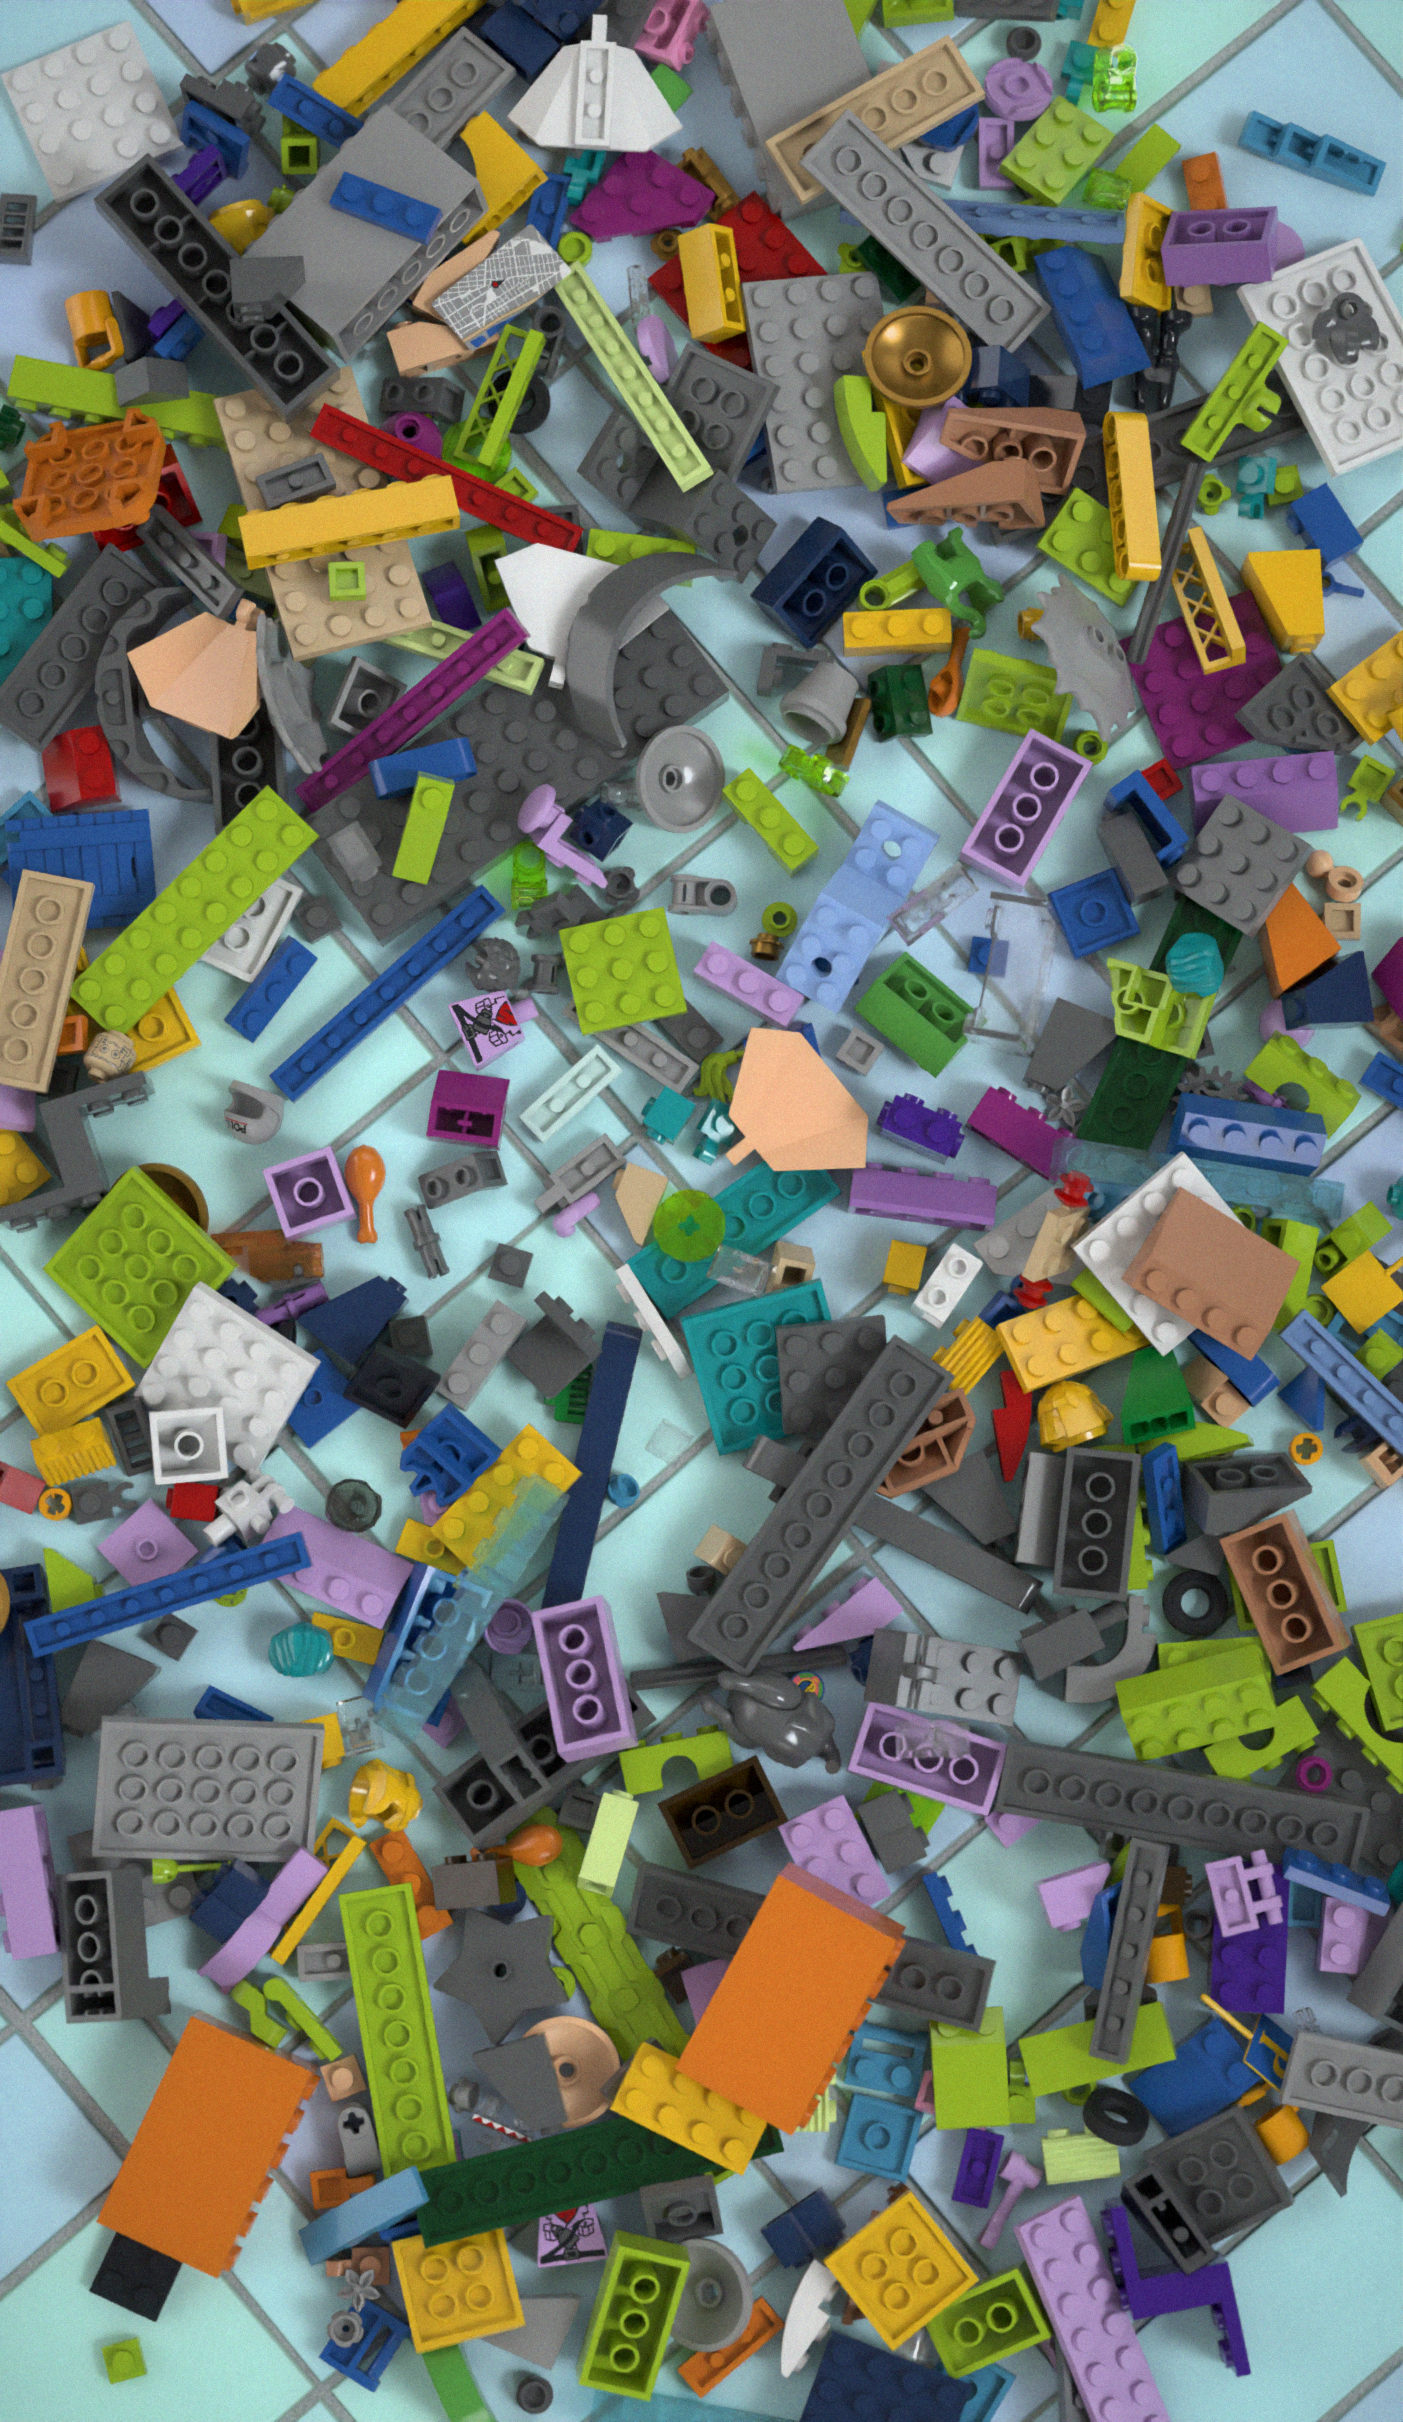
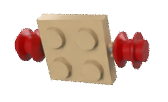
M1071 1170L1069 1174L1063 1173L1060 1175V1180L1064 1183V1187L1054 1189L1055 1196L1061 1202L1060 1208L1047 1212L1024 1271L1019 1275V1279L1024 1283L1023 1287H1015L1013 1290L1014 1295L1018 1297L1017 1301L1027 1308L1037 1309L1038 1306L1047 1305L1048 1301L1043 1296V1293L1053 1290V1285L1048 1280V1277L1065 1272L1072 1266L1076 1253L1070 1246L1083 1236L1088 1229L1089 1220H1087L1091 1207L1087 1206L1088 1200L1083 1196L1085 1192H1093L1094 1186L1089 1182L1090 1178L1081 1172Z

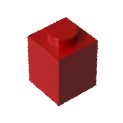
M190 1482L175 1483L174 1488H168L165 1507L171 1510L170 1517L212 1523L219 1515V1509L215 1501L220 1498L219 1495L222 1487Z

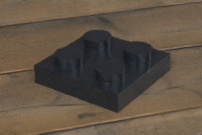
M378 1341L345 1386L342 1396L406 1429L438 1386L441 1375Z
M116 2232L89 2292L156 2322L183 2263Z

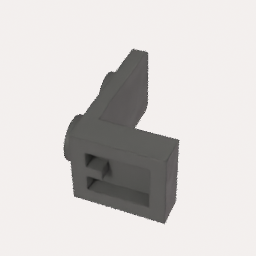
M386 377L383 380L379 411L383 413H397L410 410L422 414H431L447 425H460L465 390L444 377Z
M772 643L771 647L764 646L757 695L771 697L772 687H780L782 666H776V663L814 669L819 662L834 664V657L828 656L827 651L817 648H808L807 652L793 650V646L785 643Z
M497 1151L473 1153L418 1177L427 1208L430 1210L475 1192L494 1190L508 1185Z

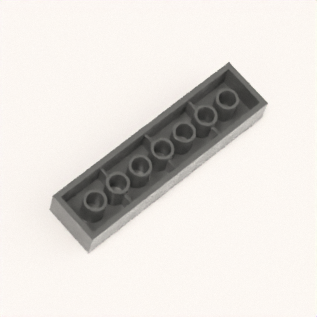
M149 153L144 155L94 198L98 213L286 424L290 423L341 379L340 368L285 306L272 319H264L263 324L245 325L242 323V320L235 321L232 304L230 259L242 258Z

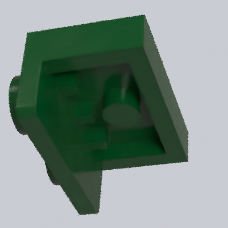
M921 664L885 665L868 674L867 689L871 697L874 714L873 725L877 732L879 743H887L895 738L926 737L933 734Z

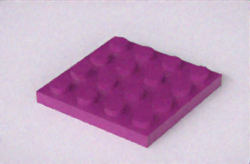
M1250 589L1228 598L1246 645V663L1204 675L1183 616L1157 625L1146 661L1143 665L1128 662L1131 679L1164 758L1166 757L1174 772L1255 741L1254 737L1234 715L1283 670V667ZM1201 612L1195 620L1196 627L1210 632L1215 624L1213 617ZM1217 631L1216 635L1221 637L1219 631ZM1132 636L1119 640L1125 655H1127ZM1200 637V639H1201V641H1202V644H1203L1204 641H1205V639H1203V638ZM1212 642L1206 651L1209 662L1228 656L1224 647Z

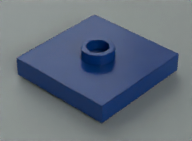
M1114 867L1047 894L1074 961L1141 934L1139 925Z
M321 1347L311 1354L320 1360L321 1363L287 1420L309 1449L362 1408V1406L342 1396L345 1386L349 1381Z

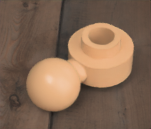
M1324 850L1312 852L1305 862L1308 874L1314 878L1325 877L1327 879L1325 884L1326 892L1334 900L1344 903L1355 901L1360 896L1364 884L1362 875L1357 870L1348 866L1334 867L1332 856Z

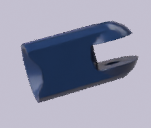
M1358 1413L1338 1424L1333 1438H1338L1348 1432L1351 1433L1354 1440L1341 1449L1342 1452L1347 1454L1357 1453L1382 1438Z

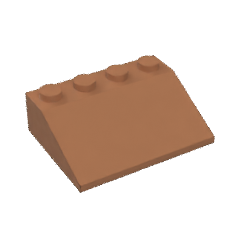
M1180 1186L1121 1280L1251 1361L1271 1331L1301 1262Z

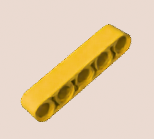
M1109 411L1103 420L1102 435L1116 575L1118 579L1124 581H1156L1161 573L1162 565L1147 417L1144 413Z

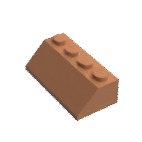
M1294 1509L1219 1540L1277 1676L1341 1651L1352 1644Z

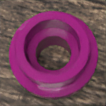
M1308 1756L1302 1759L1296 1766L1295 1779L1303 1790L1310 1793H1318L1325 1790L1331 1783L1332 1770L1328 1762L1323 1758ZM1311 1767L1317 1768L1320 1774L1319 1778L1313 1782L1307 1778V1771Z

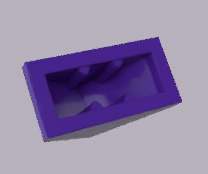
M453 560L421 574L442 623L467 632L482 626L467 585Z

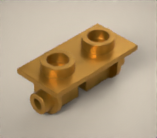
M691 147L682 154L684 159L676 164L675 167L716 194L717 201L707 212L715 223L737 205L741 199L703 147L696 151Z

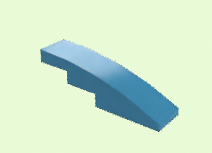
M1255 110L1248 113L1237 143L1238 146L1297 172L1368 196L1376 194L1387 164L1327 133L1320 137L1292 122L1284 125Z
M410 2167L376 2184L300 2229L298 2233L310 2265L323 2263L342 2249L353 2247L373 2233L388 2229L428 2202L429 2198L417 2167Z

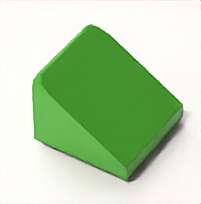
M660 63L650 74L674 114L694 92L687 83L663 63Z

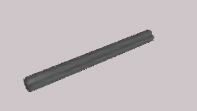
M1190 462L1186 466L1160 548L1161 573L1156 581H1150L1126 655V660L1130 663L1143 665L1146 661L1205 476L1206 468L1201 464Z
M839 1646L764 1655L754 1668L772 1669L779 1673L844 1666L846 1664V1652L844 1647ZM722 1661L633 1671L630 1675L631 1686L635 1691L713 1682L718 1681L719 1673L725 1671L730 1673L733 1669Z

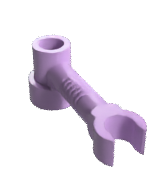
M1013 2149L1005 2156L998 2171L999 2176L1011 2183L1002 2197L1001 2203H999L991 2219L987 2221L977 2238L979 2244L991 2251L997 2244L1003 2231V2226L1009 2217L1008 2215L1011 2214L1010 2212H1012L1014 2205L1018 2201L1017 2199L1020 2198L1025 2187L1034 2190L1043 2174L1042 2170L1025 2161L1026 2157Z

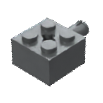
M1112 1601L1092 1612H1089L1086 1607L1076 1609L1075 1605H1070L1052 1614L1054 1622L1044 1626L1042 1621H1038L1020 1630L1022 1638L1016 1640L1015 1643L1020 1653H1024L1023 1659L1033 1679L1042 1680L1105 1648L1106 1646L1100 1632L1129 1617L1121 1601Z

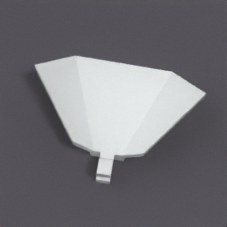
M593 14L592 40H581L579 44L563 46L507 116L510 122L538 146L646 153L683 129L635 51L617 46L616 42H606L607 15Z
M536 543L495 560V565L516 617L531 634V637L526 640L528 648L545 655L544 658L555 660L548 686L562 690L569 641L567 640L573 620L580 606L587 602L588 594L605 576L621 566ZM660 595L652 599L638 613L629 626L619 649L669 610V606Z

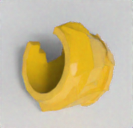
M251 199L229 204L213 211L208 216V221L242 257L247 245L254 240H258L263 235L270 221L275 216L273 208L264 206L261 200Z
M1064 1379L1054 1382L1039 1401L1037 1408V1420L1040 1426V1445L1043 1448L1052 1450L1056 1454L1064 1451L1068 1446L1072 1447L1084 1441H1090L1108 1433V1425L1114 1419V1415L1104 1404H1101L1098 1396L1088 1386L1074 1381H1065Z
M377 1758L368 1761L364 1766H360L354 1775L349 1791L348 1816L350 1822L354 1823L356 1828H361L368 1819L372 1818L383 1823L384 1828H388L392 1832L406 1829L408 1823L412 1819L417 1818L423 1805V1798H421V1794L418 1792L414 1776L402 1770L394 1769Z

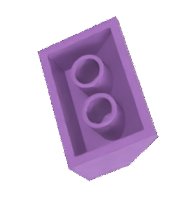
M1277 206L1172 212L1161 247L1166 286L1188 288L1200 284L1224 286L1230 283L1248 282L1250 284H1261L1265 281H1272L1277 263Z

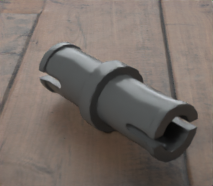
M425 1204L418 1205L416 1210L414 1207L406 1210L404 1215L415 1239L412 1243L415 1251H419L428 1274V1279L432 1280L436 1279L438 1274L440 1277L448 1274L450 1269L446 1264L439 1245L442 1241L440 1235L434 1232L426 1211L427 1208Z

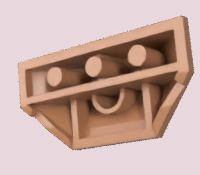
M962 1387L941 1396L875 1493L893 1499L959 1470L976 1424L975 1415Z

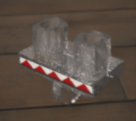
M491 2094L486 2096L478 2111L474 2110L470 2121L496 2132V2136L493 2137L481 2132L477 2142L490 2147L488 2152L490 2153L514 2146L502 2141L503 2136L522 2144L534 2141L535 2135H533V2132L518 2115H516L512 2125L499 2120L506 2101Z

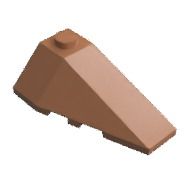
M1048 407L949 408L939 441L940 444L974 461L980 460L986 464L994 461H1004L1005 458L1011 456L1026 459L1037 473L1040 492L1066 496L1087 434L1079 412Z
M1016 456L1007 457L1004 461L987 463L887 503V511L898 524L942 526L946 523L947 519L965 524V527L977 528V522L979 521L999 522L998 529L1045 527L1037 473L1026 459Z

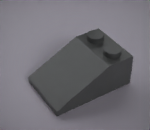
M1285 1452L1183 1461L1181 1478L1183 1505L1205 1534L1219 1536L1226 1532L1241 1531L1312 1493V1485Z

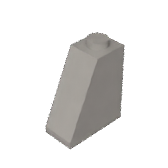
M576 2293L519 2294L526 2326L479 2339L548 2370H552L581 2303L582 2296Z

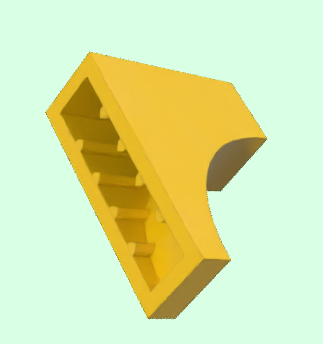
M486 111L480 116L473 117L466 124L465 130L460 134L472 153L476 167V179L479 181L489 207V211L461 240L467 247L492 230H496L533 194L535 189L548 180L542 169Z

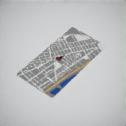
M529 224L432 302V306L471 351H474L569 275L571 269L536 228Z

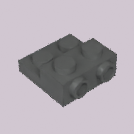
M187 73L180 82L179 86L186 105L191 100H194L201 106L210 108L218 117L229 124L241 128L250 137L252 135L257 136L263 129L266 122V117L260 114L263 106L256 102L253 90L239 81L233 84L223 79L219 88L215 90L216 86L207 78L198 76L196 79Z
M713 2174L639 2187L649 2238L676 2243L694 2238L724 2234Z

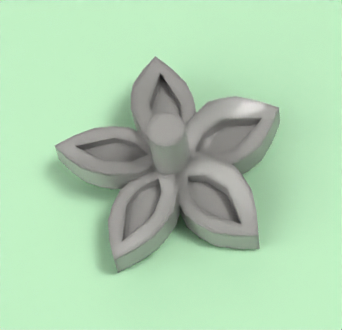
M1071 1085L1063 1089L1061 1097L1055 1094H1048L1046 1096L1048 1103L1055 1107L1050 1111L1047 1122H1055L1063 1116L1065 1123L1074 1128L1076 1121L1074 1112L1082 1111L1087 1104L1082 1100H1073L1074 1093Z
M346 2269L345 2278L349 2285L343 2287L337 2296L343 2299L353 2297V2306L359 2313L365 2305V2298L374 2300L382 2297L376 2288L370 2286L375 2278V2270L366 2271L359 2276L355 2271Z

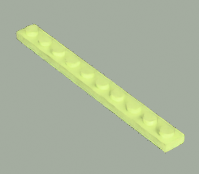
M226 547L224 569L245 589L244 594L275 604L265 569L259 568L248 571L245 553ZM432 619V627L379 640V642L442 663L474 634ZM516 649L485 675L483 679L532 695L545 662L543 658Z

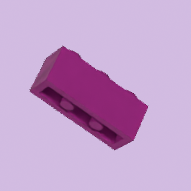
M990 1086L966 1121L965 1127L1052 1185H1055L1060 1175L1081 1147L1075 1143L1077 1137L1061 1126L1056 1130L1045 1123L1047 1117L1037 1109L1029 1106L1026 1110L1015 1103L1017 1097L1007 1089L999 1086L996 1090Z

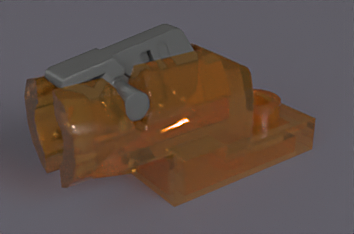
M283 1229L211 1234V1238L229 1256L243 1255V1249L248 1248L250 1275L263 1282H269L276 1291L320 1281L321 1278L325 1277L322 1243L291 1240V1244H287Z

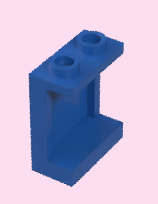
M1137 769L1108 791L1103 805L1109 813L1118 811L1126 804H1130L1162 847V850L1156 853L1155 856L1160 866L1166 871L1182 859V855L1186 852L1184 848L1190 838Z

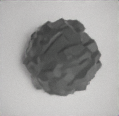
M497 937L494 939L484 938L474 942V944L484 950L480 951L475 957V963L481 967L476 968L468 961L465 963L467 978L470 979L474 987L478 990L497 992L511 989L516 985L521 967L519 965L520 957L514 946L510 942L498 939Z

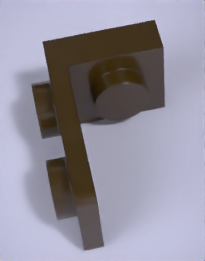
M672 1946L655 1958L657 1966L653 1968V1973L656 1978L659 1977L677 2005L688 1999L680 1970L696 1966L686 1949L681 1948L677 1951Z

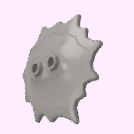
M1060 573L1058 575L1060 587H1052V594L1043 591L1036 593V597L1041 603L1044 612L1041 619L1031 625V630L1039 635L1048 646L1047 659L1057 672L1055 693L1057 695L1071 693L1075 696L1080 711L1089 712L1093 716L1098 727L1099 736L1105 742L1110 735L1114 723L1118 729H1123L1126 726L1128 712H1133L1136 709L1130 668L1113 626L1107 621L1096 602L1084 595L1065 574Z
M260 614L257 617L255 651L261 683L260 698H264L267 704V712L271 724L276 728L284 746L301 769L307 774H311L313 771L319 772L322 770L320 756L330 755L331 750L325 742L320 729L322 711L314 702L312 695L316 674L313 670L305 668L299 661L293 663L279 615L273 622L272 618L266 619L265 614Z

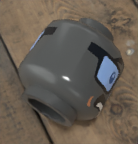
M277 42L273 45L262 44L245 63L244 70L249 77L246 84L259 96H262L264 93L270 95L284 71L295 78L296 68L294 64L296 59L285 47Z

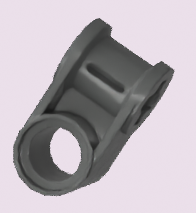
M545 306L536 312L531 329L543 333L546 339L535 371L546 374V378L553 379L559 364L567 327L564 314L560 309L554 306ZM548 319H554L560 323L558 329L551 333L543 331L541 325Z

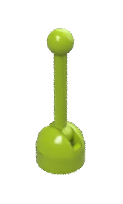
M152 1859L153 1884L171 1882L178 1872L216 1871L222 1863L178 1865L175 1859Z

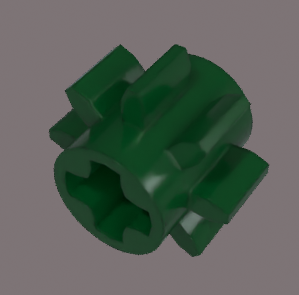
M3 404L0 411V450L5 452L8 444L17 447L26 429V423L20 421L21 414H19V410Z

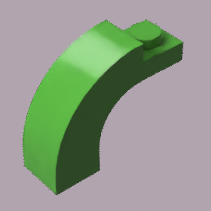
M463 2343L421 2353L437 2394L451 2422H499L478 2385Z

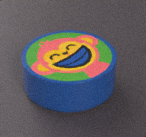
M801 1671L791 1678L805 1692H815L820 1700L823 1698L825 1692L824 1683L816 1673Z

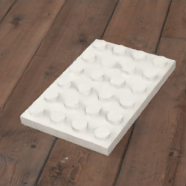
M1360 237L1274 272L1272 281H1265L1261 284L1247 283L1239 287L1236 293L1253 326L1258 321H1261L1290 341L1274 367L1332 479L1403 448V318ZM1345 292H1352L1363 300L1365 313L1376 320L1379 327L1380 341L1377 350H1367L1361 346L1355 357L1345 364H1339L1332 352L1329 339H1312V326L1319 313L1330 309L1331 303L1336 296ZM1346 304L1345 313L1351 317L1353 307L1350 304Z

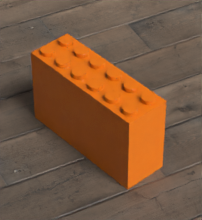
M788 1862L778 1874L674 2069L791 2136L798 2126L805 2129L820 2103V2100L814 2098L815 2095L823 2096L837 2071V2068L833 2067L832 2063L835 2062L840 2065L855 2038L849 2034L850 2030L855 2032L859 2030L872 2007V2004L866 2002L868 1997L875 2000L889 1975V1972L884 1970L885 1965L893 1967L907 1940L901 1936L906 1927L797 1865Z
M199 2010L189 2019L96 2222L216 2279L224 2271L230 2272L234 2268L243 2248L237 2245L240 2236L246 2238L258 2216V2213L253 2211L256 2202L261 2204L263 2199L265 2200L274 2181L268 2175L272 2168L277 2170L290 2145L284 2143L287 2134L293 2135L294 2131H297L305 2114V2111L300 2109L303 2099L308 2101L310 2097L312 2098L321 2077L315 2075L319 2066L280 2047L275 2048L262 2039Z

